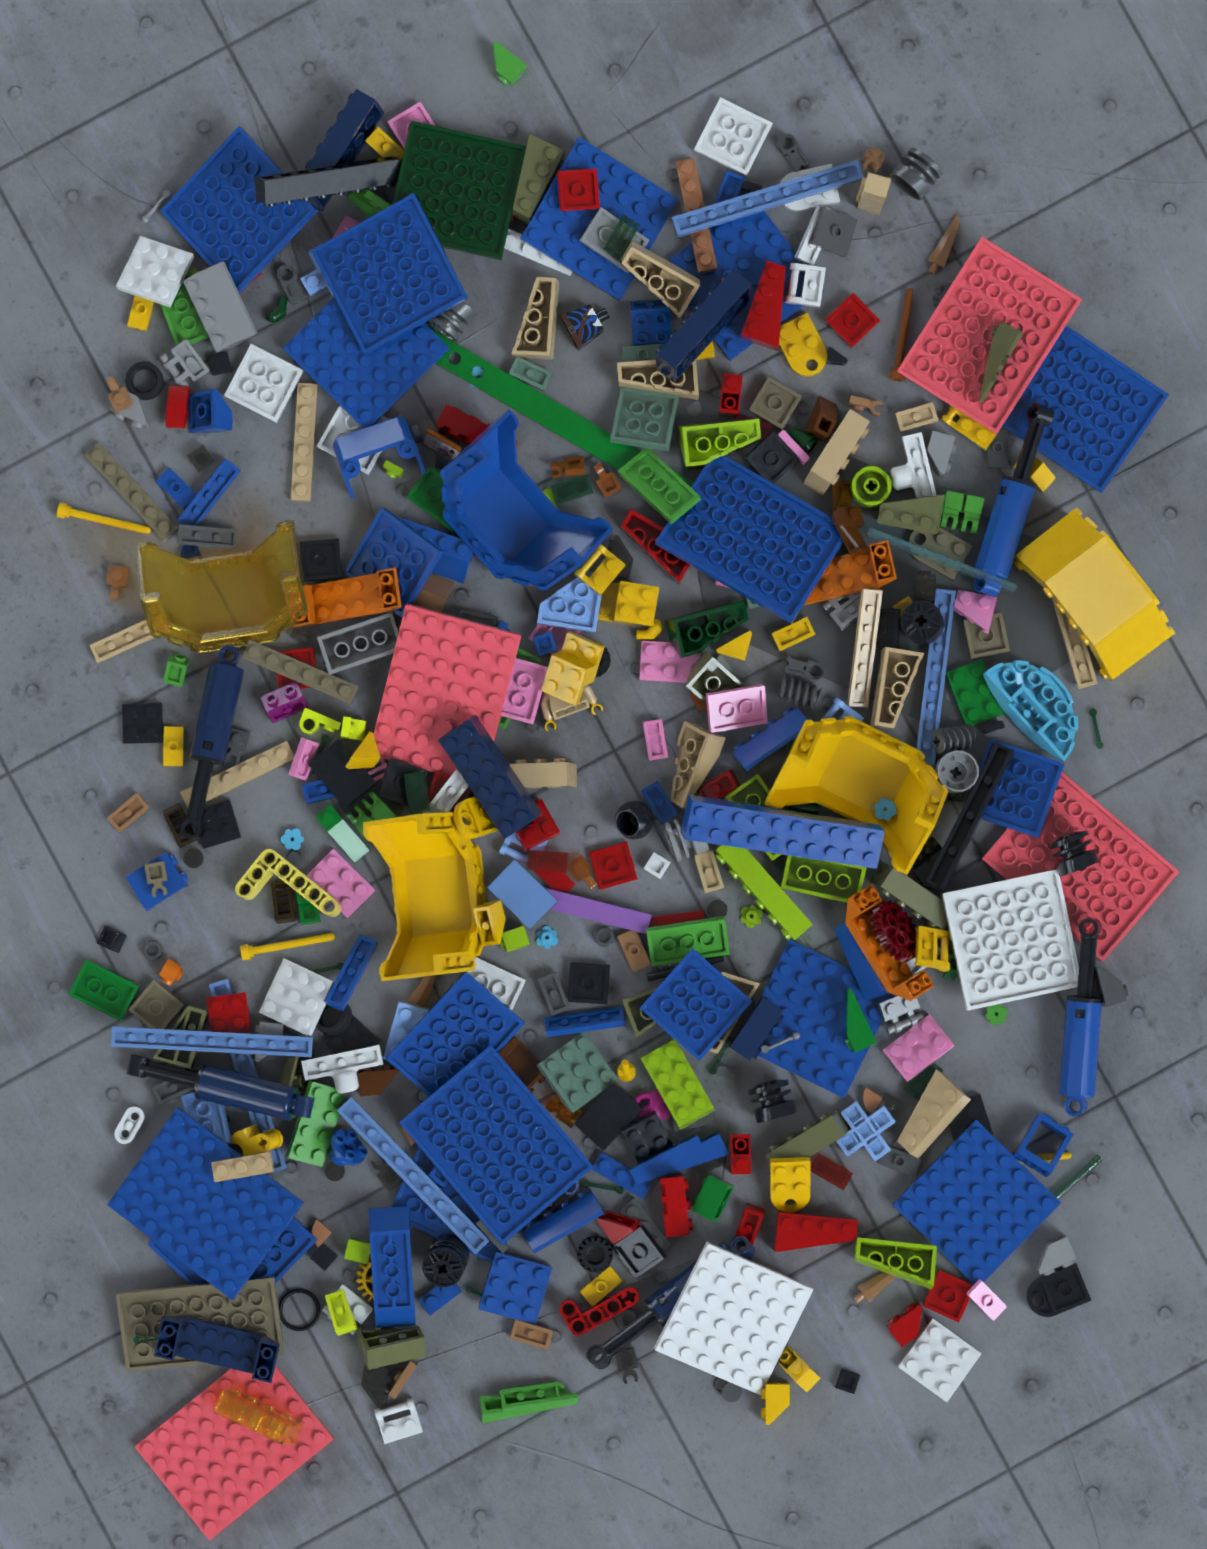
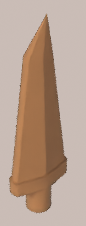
M958 212L927 262L932 264L928 271L932 275H936L939 267L945 268L960 225Z
M437 975L424 976L406 1003L425 1008Z
M881 1272L858 1285L857 1287L861 1292L853 1297L858 1304L866 1298L870 1303L896 1276Z

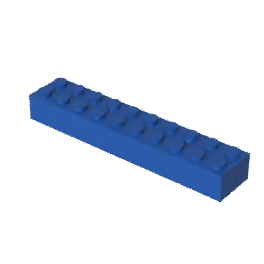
M688 795L681 828V835L685 840L877 869L885 830L880 824Z

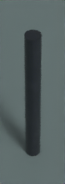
M724 956L705 958L711 965L725 961ZM675 967L646 974L648 982L667 977Z

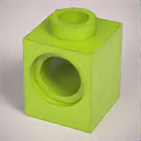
M524 926L504 932L500 944L502 950L507 949V952L528 946L530 942Z
M349 1238L344 1259L367 1264L368 1260H371L370 1242Z

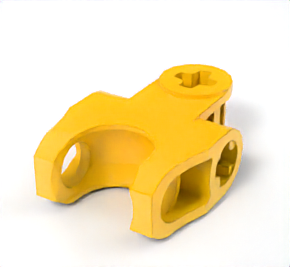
M257 1124L237 1131L231 1136V1144L239 1145L243 1150L244 1156L267 1153L279 1148L283 1143V1136L278 1129L273 1128L260 1133Z

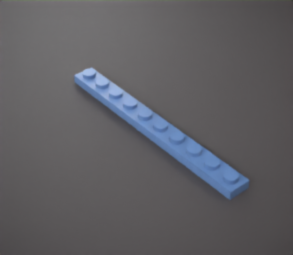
M858 160L683 213L672 217L671 220L677 237H681L862 181L864 176Z
M937 588L935 590L934 605L937 606L943 616L944 629L938 640L929 644L916 744V749L922 751L925 755L924 761L926 764L931 765L933 769L936 751L932 742V732L934 729H939L956 591Z
M229 978L209 984L212 997L233 994ZM230 1053L235 1071L259 1078L252 1054ZM248 1111L252 1125L257 1124L260 1133L275 1128L271 1116ZM281 1146L269 1151L272 1153L274 1172L287 1169Z
M112 1026L111 1047L312 1057L313 1037L118 1026Z
M350 1097L337 1110L475 1255L490 1241L353 1097Z

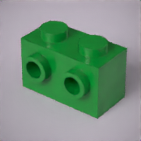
M708 1175L701 1183L702 1189L699 1195H696L692 1202L693 1208L691 1211L710 1221L718 1222L735 1186L715 1175Z

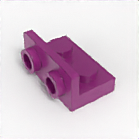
M296 681L261 696L265 710L272 723L303 711L304 708H309Z

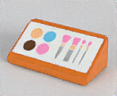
M431 429L427 430L423 439V445L450 461L462 451L461 446Z

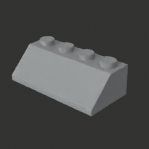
M224 261L204 269L183 281L216 353L231 349L257 334V330Z
M391 612L317 637L329 675L394 654L399 630L394 615Z

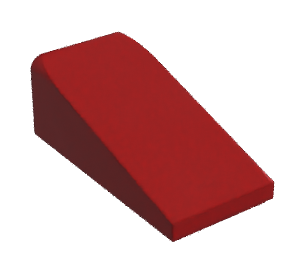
M731 769L700 786L697 793L700 797L719 799L740 787L741 784Z
M746 1203L734 1238L738 1236L746 1237L753 1245L765 1209Z

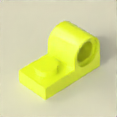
M304 708L299 722L300 729L304 733L309 735L315 734L321 724L324 725L323 729L332 733L335 730H341L342 723ZM307 720H313L315 725L313 729L306 730L304 723Z
M343 716L341 738L363 741L367 721Z
M342 1289L325 1295L336 1334L341 1336L358 1330L345 1290Z

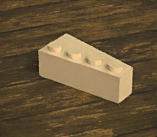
M868 171L866 178H862L855 200V202L859 203L857 208L880 215L891 178Z

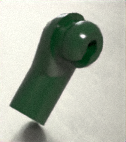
M277 297V308L266 314L268 322L277 323L286 316V297Z

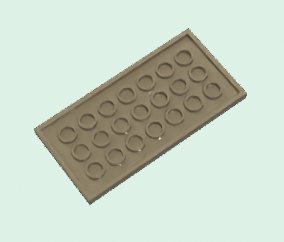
M275 1276L250 1278L234 1300L228 1298L210 1283L116 1293L126 1372L206 1364L178 1356L174 1360L154 1356L162 1317L188 1316L262 1333L280 1344L278 1356L285 1354Z

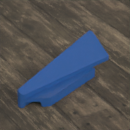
M718 1131L701 1140L697 1133L645 1159L629 1171L636 1184H640L726 1156L729 1152Z

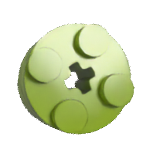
M876 466L862 468L856 473L851 482L852 498L856 504L864 508L880 506L881 503L886 501L891 492L890 477L881 468ZM869 483H872V486L876 487L873 489L872 492L868 488H866Z

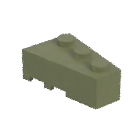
M946 494L881 503L877 523L937 534L939 533Z
M191 1005L187 1006L173 1029L204 1031L208 1010ZM158 1049L152 1058L192 1069L198 1051Z
M394 1326V1330H381V1327H375V1330H362V1327H357V1347L368 1370L426 1356L425 1337L419 1326Z

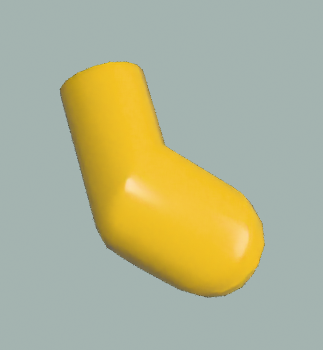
M654 619L653 627H649L647 630H636V639H655L663 629L661 620Z

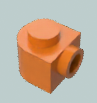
M168 958L159 973V976L162 977L161 981L169 986H172L175 980L179 982L184 973L181 970L183 966Z

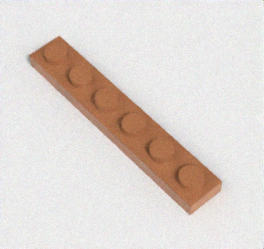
M695 158L675 162L686 213L705 207ZM709 228L691 233L698 274L717 271L718 268Z

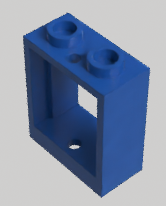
M1039 1113L1034 1117L1013 1156L1047 1177L1053 1172L1074 1134L1070 1132L1067 1126L1052 1121L1053 1118L1051 1116ZM1039 1123L1064 1138L1050 1163L1025 1149Z

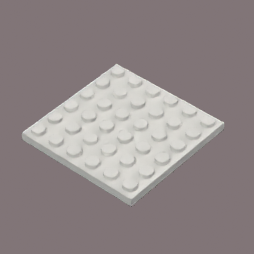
M1058 869L942 893L966 1011L1078 987L1079 965Z
M706 1242L654 1349L761 1395V1388L765 1387V1383L768 1382L813 1292V1288Z

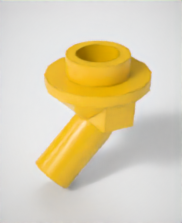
M622 1060L617 1068V1076L622 1081H631L635 1078L636 1068L628 1060Z

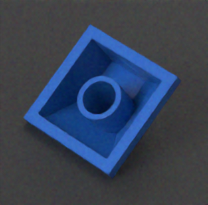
M217 389L190 393L189 433H220L232 430V410Z

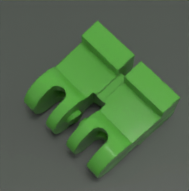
M946 491L940 527L946 528L947 520L951 518V529L955 530L959 522L958 514L964 513L963 519L960 521L961 531L965 532L967 522H970V533L976 534L985 498L966 495L965 501H963L964 494Z
M373 791L369 793L370 797L374 800L372 805L365 798L361 800L365 809L371 811L372 815L370 817H367L365 810L359 808L357 804L354 808L359 813V817L355 818L350 811L345 814L363 837V822L397 817Z

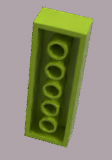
M721 845L715 850L717 853L715 858L722 865L725 863L730 868L728 873L735 880L739 878L743 883L741 885L742 889L748 895L752 893L756 898L754 900L755 904L761 910L766 909L769 913L767 915L768 919L774 925L777 923L782 928L780 932L787 940L790 938L796 940L813 925L747 849Z

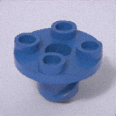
M352 1129L338 1130L331 1136L332 1150L329 1156L331 1161L338 1166L346 1164L359 1165L368 1154L366 1147L363 1146L356 1132Z

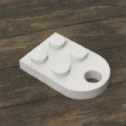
M832 164L791 172L780 183L832 168ZM838 189L797 200L783 206L790 211L801 212L815 209L820 204L823 206L840 203Z

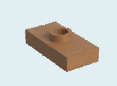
M136 793L108 816L107 819L121 833L148 811L150 807Z
M630 930L617 936L633 972L651 965L636 931Z
M515 1319L510 1339L548 1350L553 1330Z
M410 1360L404 1371H398L393 1379L396 1383L389 1392V1396L394 1399L397 1397L416 1368L417 1362Z

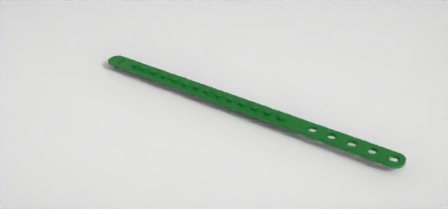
M432 330L450 348L435 364L617 470L641 452L630 445L611 443V433ZM453 353L461 356V361L457 365L449 362V356ZM476 366L482 367L484 370V374L480 378L472 376V369ZM674 471L684 482L692 487L693 481Z

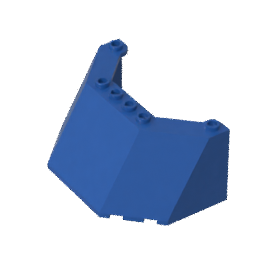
M509 409L440 471L441 478L443 479V486L441 488L442 502L445 504L443 518L495 578L502 580L504 578L512 579L514 583L525 586L531 584L538 586L540 590L546 591L579 568L612 532L613 528L601 517L591 519L559 511L517 463L516 429L519 426V421Z

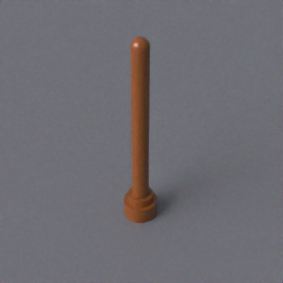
M908 288L905 293L895 366L889 372V379L892 381L902 382L905 378L897 370L904 359L913 299L912 288Z

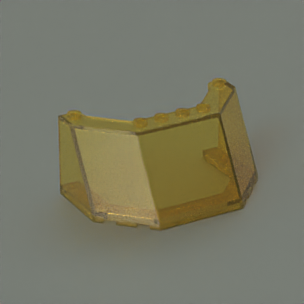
M294 520L278 523L276 531L256 549L223 556L188 560L159 549L152 542L136 544L140 601L151 636L155 638H167L169 643L180 647L186 645L190 647L191 651L196 653L220 650L226 645L234 647L246 646L249 640L256 643L272 642L280 637L282 631H288L296 624L298 617L305 616L309 612Z

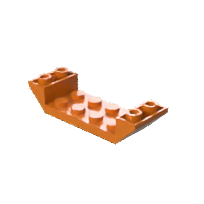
M889 541L870 544V552L868 554H846L834 557L804 605L860 593L862 588L877 589L897 579Z
M396 568L379 570L374 574L327 583L287 588L293 627L337 622L391 612L402 607Z
M871 884L848 898L845 924L888 993L912 1001L933 988L934 985L924 969L913 975L905 961L901 963L900 960L895 961L894 956L890 958L889 952H884L885 947L879 945L880 940L875 938L877 933L872 931L875 927L871 922L874 920L870 916L873 915L872 907L882 902V899Z

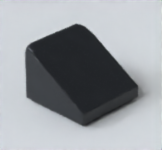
M829 346L827 364L845 366L848 359Z
M104 926L97 944L119 953L127 935Z

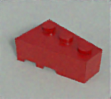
M683 1174L659 1177L666 1238L690 1235L689 1230H693L692 1218H688L687 1210H691L690 1198L686 1199L685 1193L686 1190H689L688 1178L684 1179Z

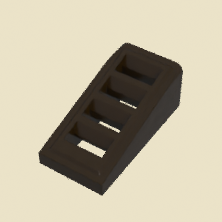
M181 803L162 811L179 848L198 840H189L187 838L180 840L179 837L183 835L181 832H176L177 829L181 828L183 822L177 825H173V822L182 818L185 820L186 818ZM177 811L180 812V814L177 816H174L172 818L169 817V815ZM189 825L187 827V833L193 835V828L191 825Z
M284 881L271 882L276 923L296 922L292 888ZM287 888L288 891L277 892L276 889ZM288 896V899L278 900V897ZM289 904V907L279 908V905ZM290 912V914L280 915V913Z

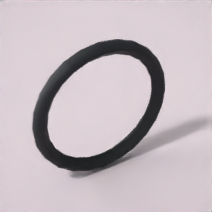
M292 1290L285 1294L280 1301V1319L291 1330H308L317 1323L320 1317L319 1301L313 1293L307 1290ZM296 1293L310 1296L316 1305L314 1320L304 1327L290 1325L283 1315L284 1302L289 1296Z

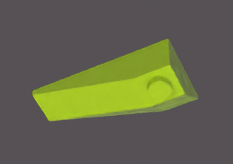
M759 418L678 426L679 446L685 467L705 465L712 460L727 455L729 452L761 439Z

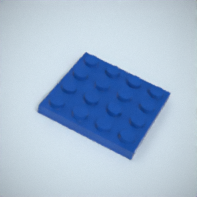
M381 507L346 567L344 574L349 578L374 574L379 570L396 568L402 607L394 610V612L403 617L405 605L414 604L444 551L388 509Z
M989 738L979 766V775L996 742L1009 749H1013L1015 754L981 820L1039 839L1065 763Z
M692 948L643 1003L640 1009L700 1061L752 1003V1000Z

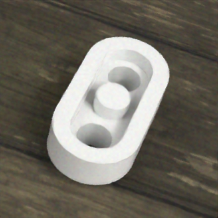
M133 1106L126 1110L114 1133L115 1139L119 1143L127 1144L133 1141L145 1120L143 1109ZM134 1112L139 1115L137 1120L132 1118ZM123 1130H127L129 1132L128 1137H123Z

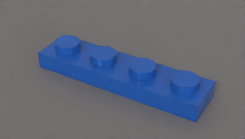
M224 458L177 518V521L184 525L198 526L241 470Z
M359 935L325 999L326 1005L344 1011L378 946L377 941Z
M623 1006L544 1017L547 1037L625 1026Z

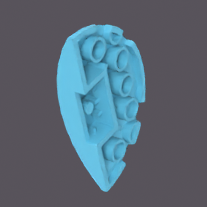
M1015 660L1004 664L1002 662L988 669L983 676L990 691L1006 715L1032 742L1054 758L1064 762L1073 750L1075 732L1078 730V716L1074 715L1072 707L1074 701L1065 685L1046 668L1030 665L1028 661Z

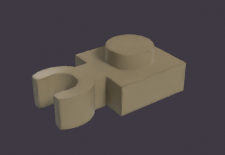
M165 861L145 864L147 884H154L152 896L154 898L157 897L156 891L158 889H162L163 895L166 896L168 891L163 885V882L168 881Z

